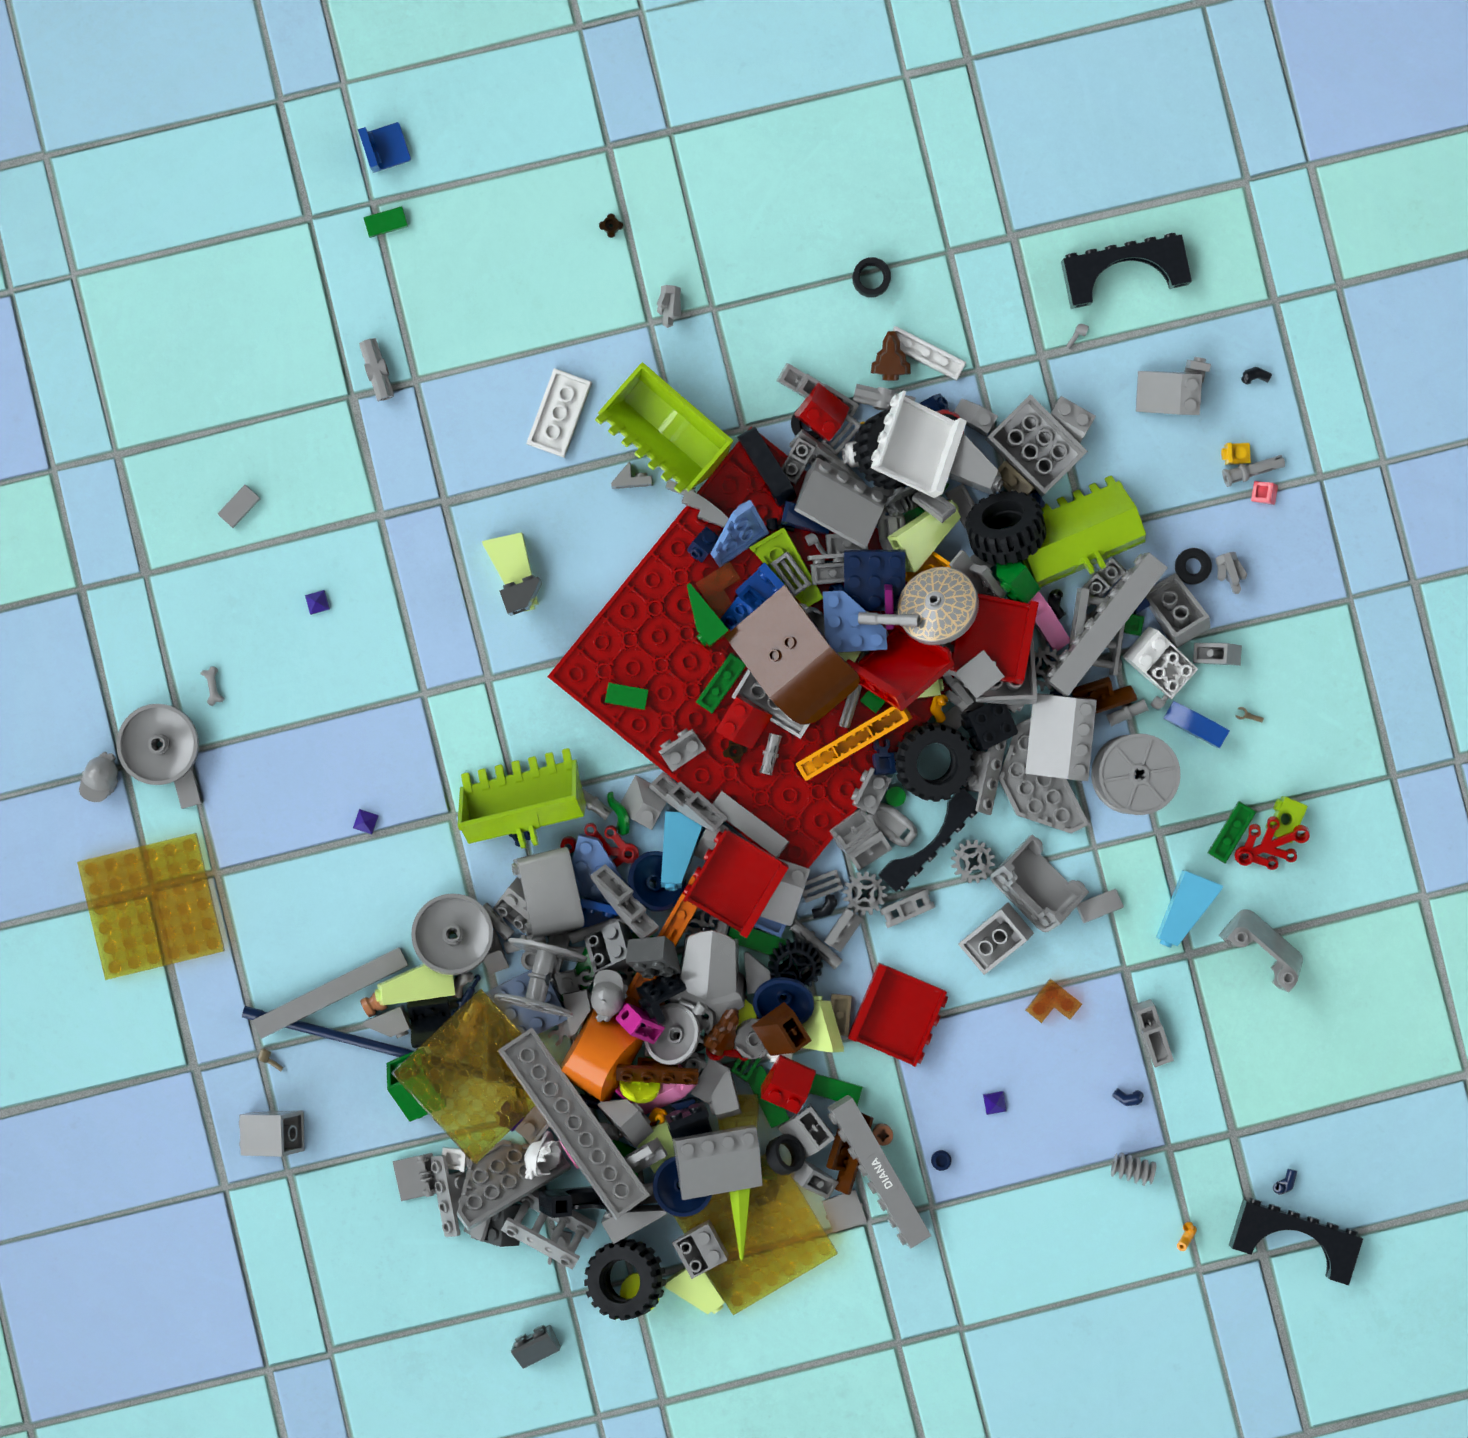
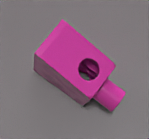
M624 1002L622 1009L616 1016L618 1023L631 1036L651 1044L657 1041L665 1029L662 1024H658L654 1019H650L646 1011L630 1003Z

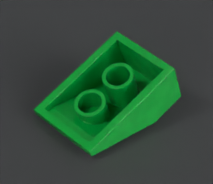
M689 583L687 589L698 632L697 638L704 647L706 645L712 647L729 633V630Z

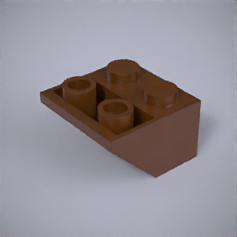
M785 1002L751 1025L770 1056L796 1053L812 1041L795 1012Z

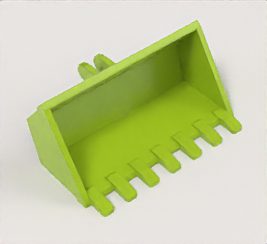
M643 362L600 409L599 415L595 418V421L599 424L607 421L612 425L608 430L611 435L615 436L621 433L625 437L621 442L625 447L634 444L638 448L634 453L638 458L641 459L645 455L652 460L648 463L649 468L654 470L660 467L665 471L661 475L664 481L673 478L678 483L674 487L678 493L684 490L689 492L709 478L728 455L730 446L734 441Z
M1108 476L1105 478L1107 486L1100 489L1096 483H1092L1089 485L1090 494L1084 496L1080 490H1076L1073 492L1076 500L1068 503L1064 497H1060L1057 499L1060 507L1052 510L1046 503L1041 508L1044 513L1046 538L1042 546L1037 548L1038 550L1034 555H1029L1027 559L1022 560L1023 565L1028 568L1040 588L1085 568L1089 574L1094 573L1093 565L1097 563L1101 569L1106 568L1104 560L1145 543L1146 532L1137 507L1120 481L1116 482L1112 476Z
M570 749L562 750L564 762L558 764L555 763L552 752L546 753L547 766L541 768L538 767L535 756L529 757L530 770L522 772L519 760L512 761L513 774L505 776L502 764L496 765V779L488 780L485 768L479 769L478 776L480 782L475 784L471 783L468 772L461 774L463 787H460L458 828L462 831L468 844L504 835L517 834L520 847L523 849L526 848L527 844L524 832L529 831L531 842L536 846L539 843L536 829L583 817L586 801L578 772L577 759L572 760Z

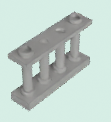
M1077 588L1068 651L1073 645L1071 642L1077 634L1081 635L1083 633L1085 623L1091 618L1086 614L1087 606H1090V604L1100 605L1108 600L1091 596L1089 594L1090 589ZM1125 624L1115 635L1114 640H1111L1106 647L1112 648L1111 660L1097 659L1092 665L1109 668V675H1117L1121 671L1122 660H1120Z
M535 1190L519 1200L522 1205L514 1220L508 1217L501 1231L573 1270L580 1258L579 1255L575 1254V1251L582 1237L588 1239L597 1223L572 1210V1216L551 1218L539 1211V1191ZM529 1207L540 1213L532 1229L521 1224ZM547 1217L558 1223L550 1239L539 1234ZM565 1227L576 1232L568 1249L557 1244Z

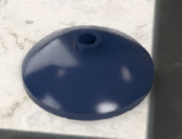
M650 851L639 856L632 863L628 873V885L633 890L632 896L646 909L651 911H666L674 907L686 887V879L682 888H677L675 891H669L665 887H661L663 852ZM650 881L653 882L654 887L650 886Z
M780 977L770 979L757 988L753 997V1008L759 1019L783 1002L795 1012L801 1024L811 1017L814 1010V998L809 988L800 981L791 978Z
M675 1156L667 1159L659 1166L653 1178V1194L663 1210L674 1216L688 1217L699 1213L707 1206L712 1195L682 1200L680 1187H678L679 1178Z

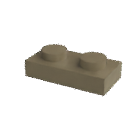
M1007 460L998 468L1002 481H1004L1003 486L1009 492H1023L1029 496L1034 491L1035 487Z
M831 994V1005L840 1036H848L852 995Z

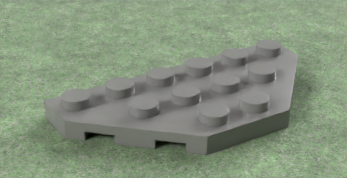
M1029 718L1016 725L1018 733L1011 739L1000 772L999 782L1017 816L1073 833L1089 825L1067 779L1025 774L1031 719Z
M502 1140L469 1160L457 1216L465 1228L470 1231L571 1169V1165L562 1154L561 1163L556 1168L549 1170L551 1172L550 1175L534 1176L532 1180L526 1179L525 1172L527 1169L524 1158L530 1145L524 1143L519 1145L508 1140Z

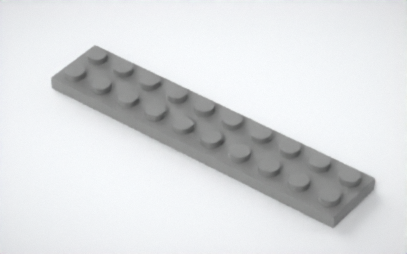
M530 1028L498 1050L503 1060L615 1220L650 1196L565 1073L561 1071L560 1066L533 1028Z

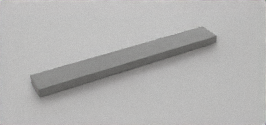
M399 947L252 1021L260 1038L263 1039L409 965Z

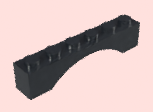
M963 787L960 788L961 792L958 795H953L947 802L944 822L935 838L921 851L902 859L891 860L877 874L895 892L898 890L903 891L909 884L907 880L912 875L916 877L924 869L922 865L926 860L931 862L937 855L935 851L940 846L944 848L951 841L950 835L954 831L958 833L966 825L964 821L968 817L972 819L978 813L975 810L977 800Z

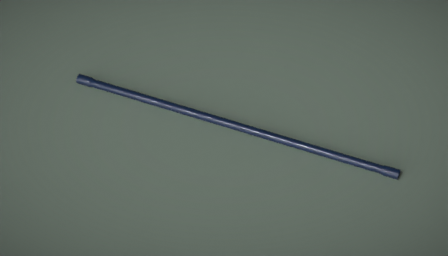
M245 1006L242 1018L254 1020L268 1012ZM297 1021L285 1027L396 1057H401L414 1051L302 1021ZM427 1054L431 1065L434 1067L483 1079V1068ZM505 1074L504 1082H496L524 1090L517 1078ZM579 1094L588 1107L601 1110L598 1107L599 1099Z

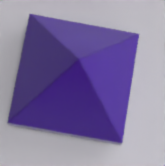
M325 590L305 595L310 615L330 610Z
M359 809L353 828L373 834L379 815Z
M1003 1091L983 1094L986 1115L1006 1111Z

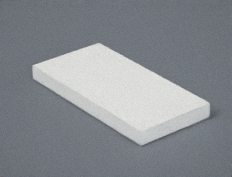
M554 368L526 444L565 458L592 382Z

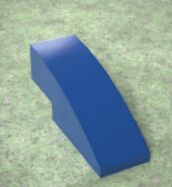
M1175 701L1172 702L1163 718L1216 748L1221 747L1230 731Z

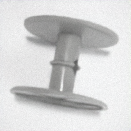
M1148 734L1122 735L1108 741L1098 751L1092 764L1091 779L1099 799L1112 810L1123 814L1146 815L1162 809L1173 799L1180 783V766L1173 750L1161 739Z
M509 938L508 941L511 945L536 953L532 972L528 973L530 980L526 996L521 997L497 993L494 995V998L534 1011L573 1017L571 1011L546 1003L545 1000L549 984L553 982L551 976L555 960L585 962L587 957L571 950L541 942Z

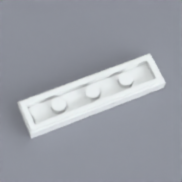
M894 326L892 331H896L900 340V349L906 356L955 381L958 380L966 364L965 361Z

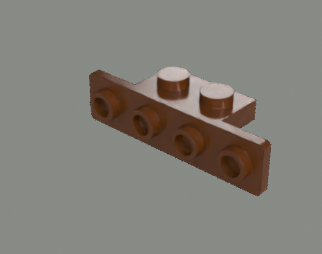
M1109 676L1075 687L1071 692L1072 697L1097 700L1095 714L1137 700L1131 685L1113 691Z
M638 1057L637 1065H617L616 1080L624 1082L697 1085L699 1069L678 1068V1064L666 1065L653 1058Z
M861 1112L871 1129L874 1118ZM838 1128L826 1167L839 1171L837 1176L839 1183L835 1190L850 1195L858 1172L857 1166L860 1164L857 1159H853L847 1149L850 1146L847 1141H842L838 1134V1131H840Z

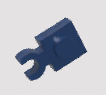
M878 739L875 740L873 748L877 753L872 755L873 767L875 769L874 775L895 774L894 752L888 753L890 747L889 739L883 741L884 747L879 745Z

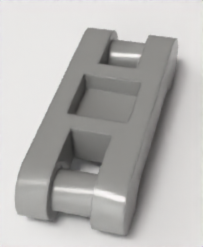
M928 889L919 891L881 908L880 912L881 915L885 916L887 928L935 908L934 902H931L928 896L930 894ZM921 898L923 906L918 908L916 900ZM895 909L899 913V916L896 918L893 917L891 912Z

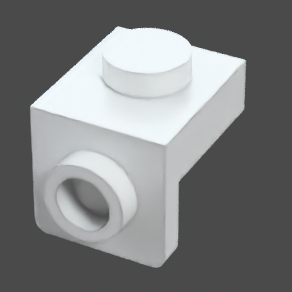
M443 1147L442 1155L446 1156L448 1169L465 1172L471 1159V1155H467L468 1149Z

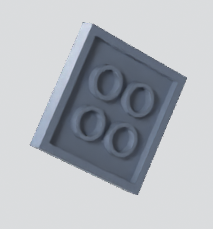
M532 969L489 990L513 1040L530 1028H533L539 1034L568 1020L564 1016L526 1009L494 998V995L497 993L525 997L530 980L528 973H531ZM550 982L545 1002L565 1008L553 983Z

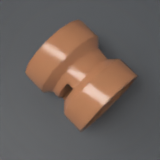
M375 992L370 998L365 997L360 1000L369 1018L374 1016L376 1011H383L388 1008L387 1005H380L379 1001H376Z

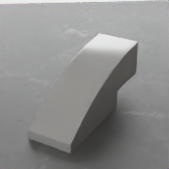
M1149 999L1133 1005L1132 1009L1154 1067L1174 1061L1163 1026L1160 1023L1152 1000Z

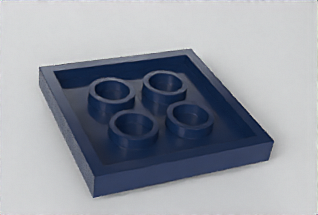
M844 550V592L865 611H885L884 584H892L894 611H897L898 600L905 587V550Z

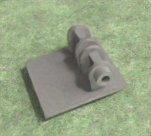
M432 1153L393 1161L401 1201L423 1196L429 1197L436 1194L430 1157L433 1156Z

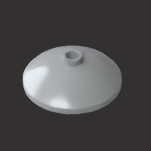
M677 1003L665 1004L660 1007L666 1020L660 1024L665 1029L654 1044L646 1041L644 1043L653 1059L662 1064L675 1065L688 1059L695 1051L700 1038V1026L697 1017L688 1007Z

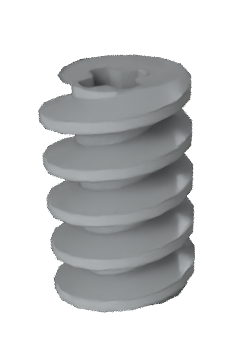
M1122 1152L1117 1157L1116 1153L1111 1166V1176L1113 1177L1118 1172L1119 1179L1126 1174L1127 1181L1133 1176L1134 1183L1137 1184L1139 1179H1142L1143 1186H1145L1147 1181H1150L1151 1185L1156 1172V1163L1152 1161L1149 1164L1146 1159L1141 1162L1139 1157L1133 1160L1132 1155H1128L1125 1158V1154Z

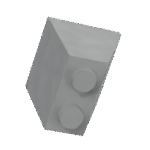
M962 434L949 478L987 494L1000 492L1004 481H1002L999 470L966 435Z
M303 1110L249 1112L239 1115V1146L241 1155L282 1157L305 1151Z

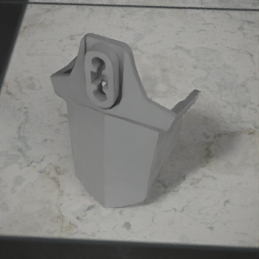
M714 930L698 932L690 936L686 934L680 963L681 974L676 975L685 983L687 989L668 999V1001L679 1004L680 999H683L695 1006L698 1001L707 1005L708 1009L705 1013L709 1015L708 1017L696 1014L695 1016L699 1022L700 1033L705 1029V1033L708 1035L713 1026L719 1023L727 1009L736 1008L739 1010L745 1004L747 984L745 976L739 972V939L734 940ZM700 1035V1038H699V1042H700V1043H704L703 1040H704L705 1036H701V1035Z

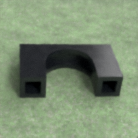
M592 1186L539 1191V1211L551 1218L572 1216V1210L597 1208L609 1211Z

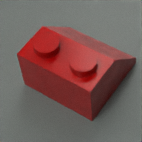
M818 383L793 415L821 438L830 441L843 425L849 407Z
M738 694L717 727L716 732L732 742L752 749L773 714Z
M779 1055L761 1085V1099L798 1114L808 1097L816 1070Z

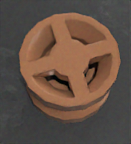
M883 1123L874 1127L872 1133L879 1145H888L893 1139L891 1128Z

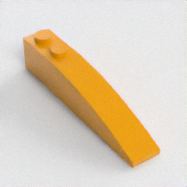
M892 706L797 762L796 766L804 780L807 781L912 719V716L907 708L900 711Z

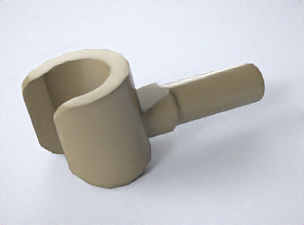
M1239 707L1238 709L1243 710L1245 716L1235 715L1239 720L1247 718L1262 723L1264 719L1248 713L1244 707Z
M262 1048L258 1055L259 1060L271 1064L281 1072L284 1067L270 1059L271 1052Z

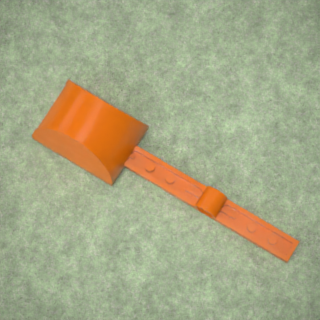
M693 875L688 882L691 885L695 880V877H693ZM681 894L657 936H666L674 943L675 947L698 909L697 906L690 902H684L685 895ZM637 972L628 986L625 1002L640 1007L638 1003L640 997L636 988L658 976L648 979L642 977ZM592 1009L560 1064V1068L571 1083L599 1099L600 1102H606L612 1099L615 1090L620 1085V1081L616 1080L617 1065H631L644 1040L631 1036L616 1020L618 1013L612 1016L608 1022L604 1020L598 1022L596 1019L598 1014Z

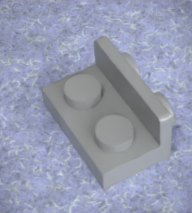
M686 728L677 734L679 738L671 742L669 739L660 745L662 750L659 753L672 772L706 750L693 729L689 731Z
M872 767L869 771L864 770L860 781L863 783L860 789L855 788L851 799L854 800L853 806L874 815L892 779L885 775H874L875 769Z
M846 907L824 939V942L841 952L862 922V918Z
M535 1105L515 1131L528 1140L531 1145L533 1142L542 1140L545 1131L550 1125Z
M655 1138L627 1154L624 1159L631 1169L638 1173L663 1159L668 1154L659 1139Z

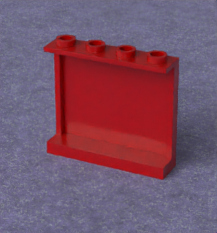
M978 593L979 608L973 624L962 636L951 641V644L954 645V650L951 652L954 666L950 668V671L956 672L984 650L990 659L996 662L997 668L1005 676L1000 681L1022 685L1025 678L1039 602L1031 600L1029 604Z
M895 625L896 629L887 636V650H872L858 663H854L850 659L846 662L859 675V685L898 710L903 711L952 668L954 662L951 657L952 653L947 647L920 643L911 638L902 626Z
M725 828L723 832L719 831L713 840L716 843L713 850L709 848L703 859L706 861L703 867L698 866L694 872L693 877H695L692 885L688 883L682 893L685 895L683 901H688L736 929L740 932V935L747 938L787 872L789 865Z
M878 962L847 1037L850 1040L860 1042L916 1067L917 1063L921 1064L925 1055L922 1052L925 1044L929 1045L933 1036L930 1033L932 1027L937 1026L941 1016L938 1015L941 1007L944 1008L947 1003V992Z

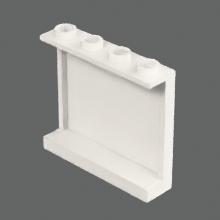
M903 390L899 394L894 395L890 401V406L892 407L884 419L885 427L878 437V448L872 454L871 460L873 462L871 468L935 498L944 492L967 421L962 418L954 421L905 397L906 391Z

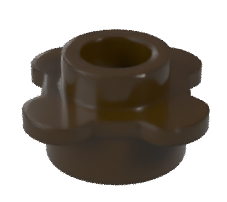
M608 214L607 218L599 223V228L604 230L609 238H613L618 230H622L623 223L618 221L614 214Z
M730 740L728 748L723 751V755L726 758L733 759L734 763H739L743 753L747 752V747Z

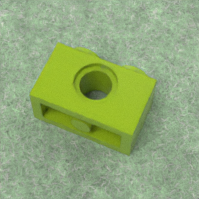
M1281 796V799H1277L1273 810H1275L1273 816L1279 819L1280 827L1275 831L1273 837L1278 838L1293 832V829L1301 824L1308 806L1286 796ZM1284 813L1289 816V822L1285 825L1281 822V816ZM1273 821V822H1271L1270 824H1271V825H1276L1277 822H1274V821Z

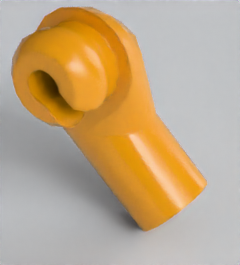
M946 695L934 696L930 711L938 723L946 720V716L941 709L948 702Z
M655 1107L648 1117L651 1121L649 1125H656L658 1120H660L659 1124L666 1121L664 1115L668 1114L667 1111Z
M1187 1222L1183 1225L1185 1232L1177 1244V1248L1180 1251L1187 1249L1197 1232L1196 1226H1193L1192 1222Z

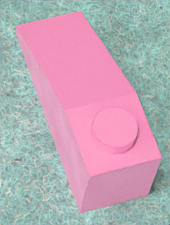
M1038 591L1031 599L1032 601L1039 602L1035 626L1052 650L1057 649L1059 651L1070 642V638L1047 601Z
M679 1063L678 1068H683L682 1065ZM660 1083L658 1096L653 1101L637 1104L642 1108L643 1113L647 1115L655 1107L662 1108L684 1098L696 1085Z

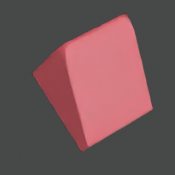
M1254 481L1251 501L1275 505L1278 485L1270 482Z

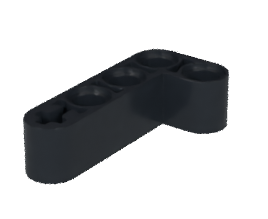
M754 426L737 436L743 449L769 488L776 504L781 507L786 501L789 502L797 496L792 484L756 427Z

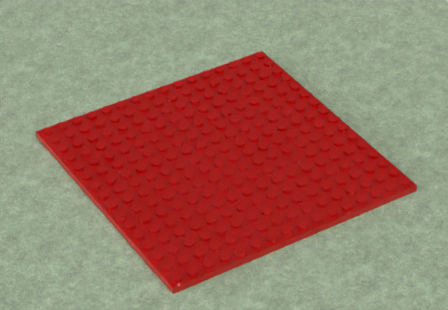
M761 435L782 468L788 456ZM738 441L697 494L707 499L728 518H730L732 512L740 504L750 500L765 526L766 520L770 518H777L778 525H781L785 504L781 507L776 504L766 483ZM806 470L803 471L796 485L791 483L797 497L789 502L797 503L807 473ZM686 505L547 677L677 783L682 782L694 794L698 791L711 804L723 791L789 841L788 845L779 855V859L809 868L833 839L829 830L848 818L857 809V807L852 805L854 800L851 799L855 788L860 789L863 783L860 781L864 770L869 771L871 767L874 768L872 755L877 753V751L874 750L873 742L807 781L804 780L796 763L892 707V705L885 702L875 714L860 701L868 691L862 687L849 728L839 726L847 700L846 697L820 720L811 723L801 739L769 721L752 749L747 748V752L743 753L741 762L734 763L733 759L724 757L723 751L728 748L730 740L716 732V729L733 703L734 698H732V695L748 668L745 667L713 714L696 703L729 654L732 653L739 659L741 658L725 636L712 647L708 645L704 647L698 640V632L687 585L690 583L718 618L721 619L738 596L735 590L752 576L763 562L750 548L721 568H719L711 554L702 563L694 559L687 549L700 532L707 526L716 535L720 536L724 528L699 519L698 514L700 510ZM876 527L869 540L868 550H883ZM797 528L794 529V532L787 531L811 574L813 561H808L807 557L822 554L815 544L808 546L805 536L811 533L815 534L820 545L827 552L826 536ZM778 530L769 531V534L763 537L761 540L777 532ZM835 583L818 584L817 586L823 595V592H828L829 587ZM823 599L809 606L818 609L824 615ZM895 625L893 629H887L888 635L896 629ZM860 655L858 656L855 663H858ZM943 680L944 691H940L941 695H945V692L949 690L952 692L951 688ZM608 682L649 690L645 710L605 703ZM934 696L915 699L906 707L912 719L878 738L879 745L884 747L883 741L889 739L890 747L888 753L897 752L899 747L896 745L899 741H903V735L906 732L910 733L912 727L916 725L922 726V723H926L933 714L930 711ZM686 728L689 731L693 729L706 750L672 772L659 753L662 750L660 745L669 739L671 742L679 738L677 734ZM769 733L782 736L777 753L779 756L775 760L772 775L760 773L764 757L763 750L765 751ZM725 821L735 830H737L741 835H743L746 839H748L751 843H753L755 846L772 855L770 852H768L766 849H764L762 846H760L758 843H756L754 840H752L750 837H748L746 834H744L742 831H740L738 828L732 825L729 821Z

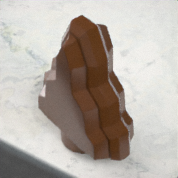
M896 331L887 332L883 340L882 350L877 353L876 361L872 362L871 373L882 375V380L896 381L899 380V375L911 374L910 363L906 361V354L900 349V340Z
M736 1008L727 1009L719 1023L713 1026L710 1033L703 1040L704 1046L717 1056H722L724 1051L733 1050L735 1046V1032L739 1023V1010Z

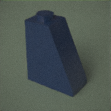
M786 501L781 525L823 535L829 534L831 530L794 510L796 504Z

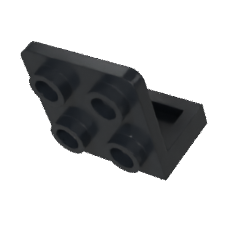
M987 703L975 710L960 714L962 718L961 724L968 731L970 744L974 749L976 748V751H984L1018 733V729L1006 704Z
M673 974L671 977L660 975L636 988L640 997L638 1000L639 1006L643 1011H646L650 1019H654L658 1024L666 1021L659 1004L687 989L685 983L676 974Z
M448 997L407 1002L411 1020V1045L413 1048L443 1045L452 1042V1012Z
M703 1102L695 1103L689 1107L664 1115L672 1139L713 1132L708 1119L709 1114Z

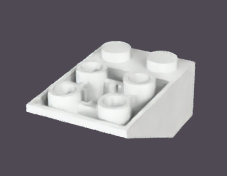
M1148 627L1122 656L1170 699H1173L1198 670L1159 630Z

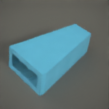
M665 811L661 887H665L669 891L682 888L704 828L680 812Z
M1182 870L1156 938L1161 940L1160 944L1170 948L1172 944L1178 946L1220 893L1223 885Z

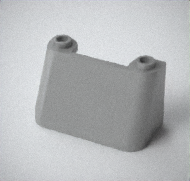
M1032 834L990 875V879L1039 930L1049 932L1069 916L1089 891L1078 880L1067 882L1041 855L1043 844Z
M567 847L513 860V875H517L518 879H521L529 915L524 928L526 935H529L530 939L575 931L584 926V916L570 852Z
M1247 909L1239 911L1218 936L1225 942L1230 941L1237 947H1246L1252 940L1257 942L1277 960L1271 967L1275 975L1272 983L1279 989L1290 992L1299 978L1303 963L1301 953L1253 911Z

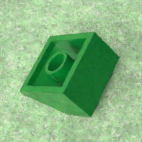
M1011 562L1007 563V565L997 563L996 576L1001 582V588L1008 592L1007 597L1010 600L1028 603L1041 589L1028 568L1022 563L1012 564Z

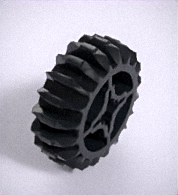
M795 937L794 942L790 943V940L787 938L785 945L780 942L779 948H773L774 954L769 955V960L771 961L768 962V967L770 968V975H773L774 978L785 977L795 979L811 988L812 981L817 982V976L822 974V956L818 954L817 947L813 948L811 942L806 945V940L804 939L799 943ZM789 954V958H788L787 960L783 961L782 964H779L780 961H781L786 955ZM808 966H811V968L805 974L802 975V971L807 969Z

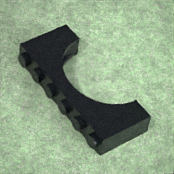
M1169 233L1161 239L1149 237L1141 243L1130 241L1124 243L1125 246L1122 247L1110 245L1102 251L1090 249L1082 255H1077V253L1065 255L1066 258H1063L1061 265L1070 309L1091 305L1093 302V286L1097 277L1108 267L1120 262L1137 261L1152 266L1162 274L1169 289L1189 285L1192 280L1182 234Z
M1249 1198V1201L1242 1200L1229 1242V1246L1232 1249L1252 1255L1256 1245L1271 1233L1281 1230L1303 1232L1313 1237L1321 1246L1326 1258L1325 1276L1330 1280L1345 1285L1350 1284L1363 1242V1238L1358 1235V1231L1349 1228L1343 1231L1338 1229V1225L1330 1222L1324 1225L1319 1223V1219L1311 1216L1305 1219L1300 1217V1213L1288 1210V1213L1280 1211L1281 1207L1269 1204L1267 1207L1261 1205L1262 1201L1254 1198Z

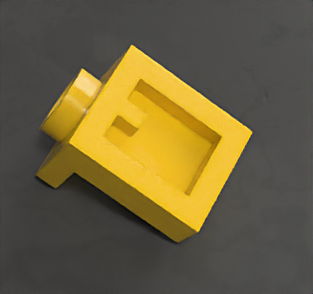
M1226 443L1224 448L1221 449L1222 460H1225V465L1250 464V443Z

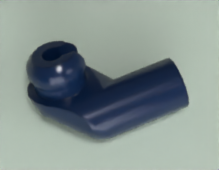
M1118 1088L1112 1094V1097L1125 1106L1139 1105L1144 1097L1143 1093L1139 1090H1136L1133 1094L1126 1095Z
M1287 1169L1285 1179L1276 1182L1273 1185V1191L1278 1195L1291 1191L1294 1187L1297 1171Z

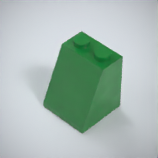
M423 1048L386 1063L387 1090L409 1122L446 1107L445 1091Z

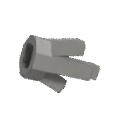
M673 285L661 286V294L657 302V312L663 315L662 325L667 328L673 326L674 319L682 316L681 288Z
M1229 552L1216 557L1215 561L1218 567L1217 579L1220 581L1226 579L1230 583L1232 592L1239 594L1241 591L1239 582L1246 579L1247 573L1239 562L1236 552Z
M951 675L943 676V680L952 690V692L950 690L946 691L945 695L962 712L976 702L974 695L968 688L964 687L963 681L958 680L956 676L954 678Z

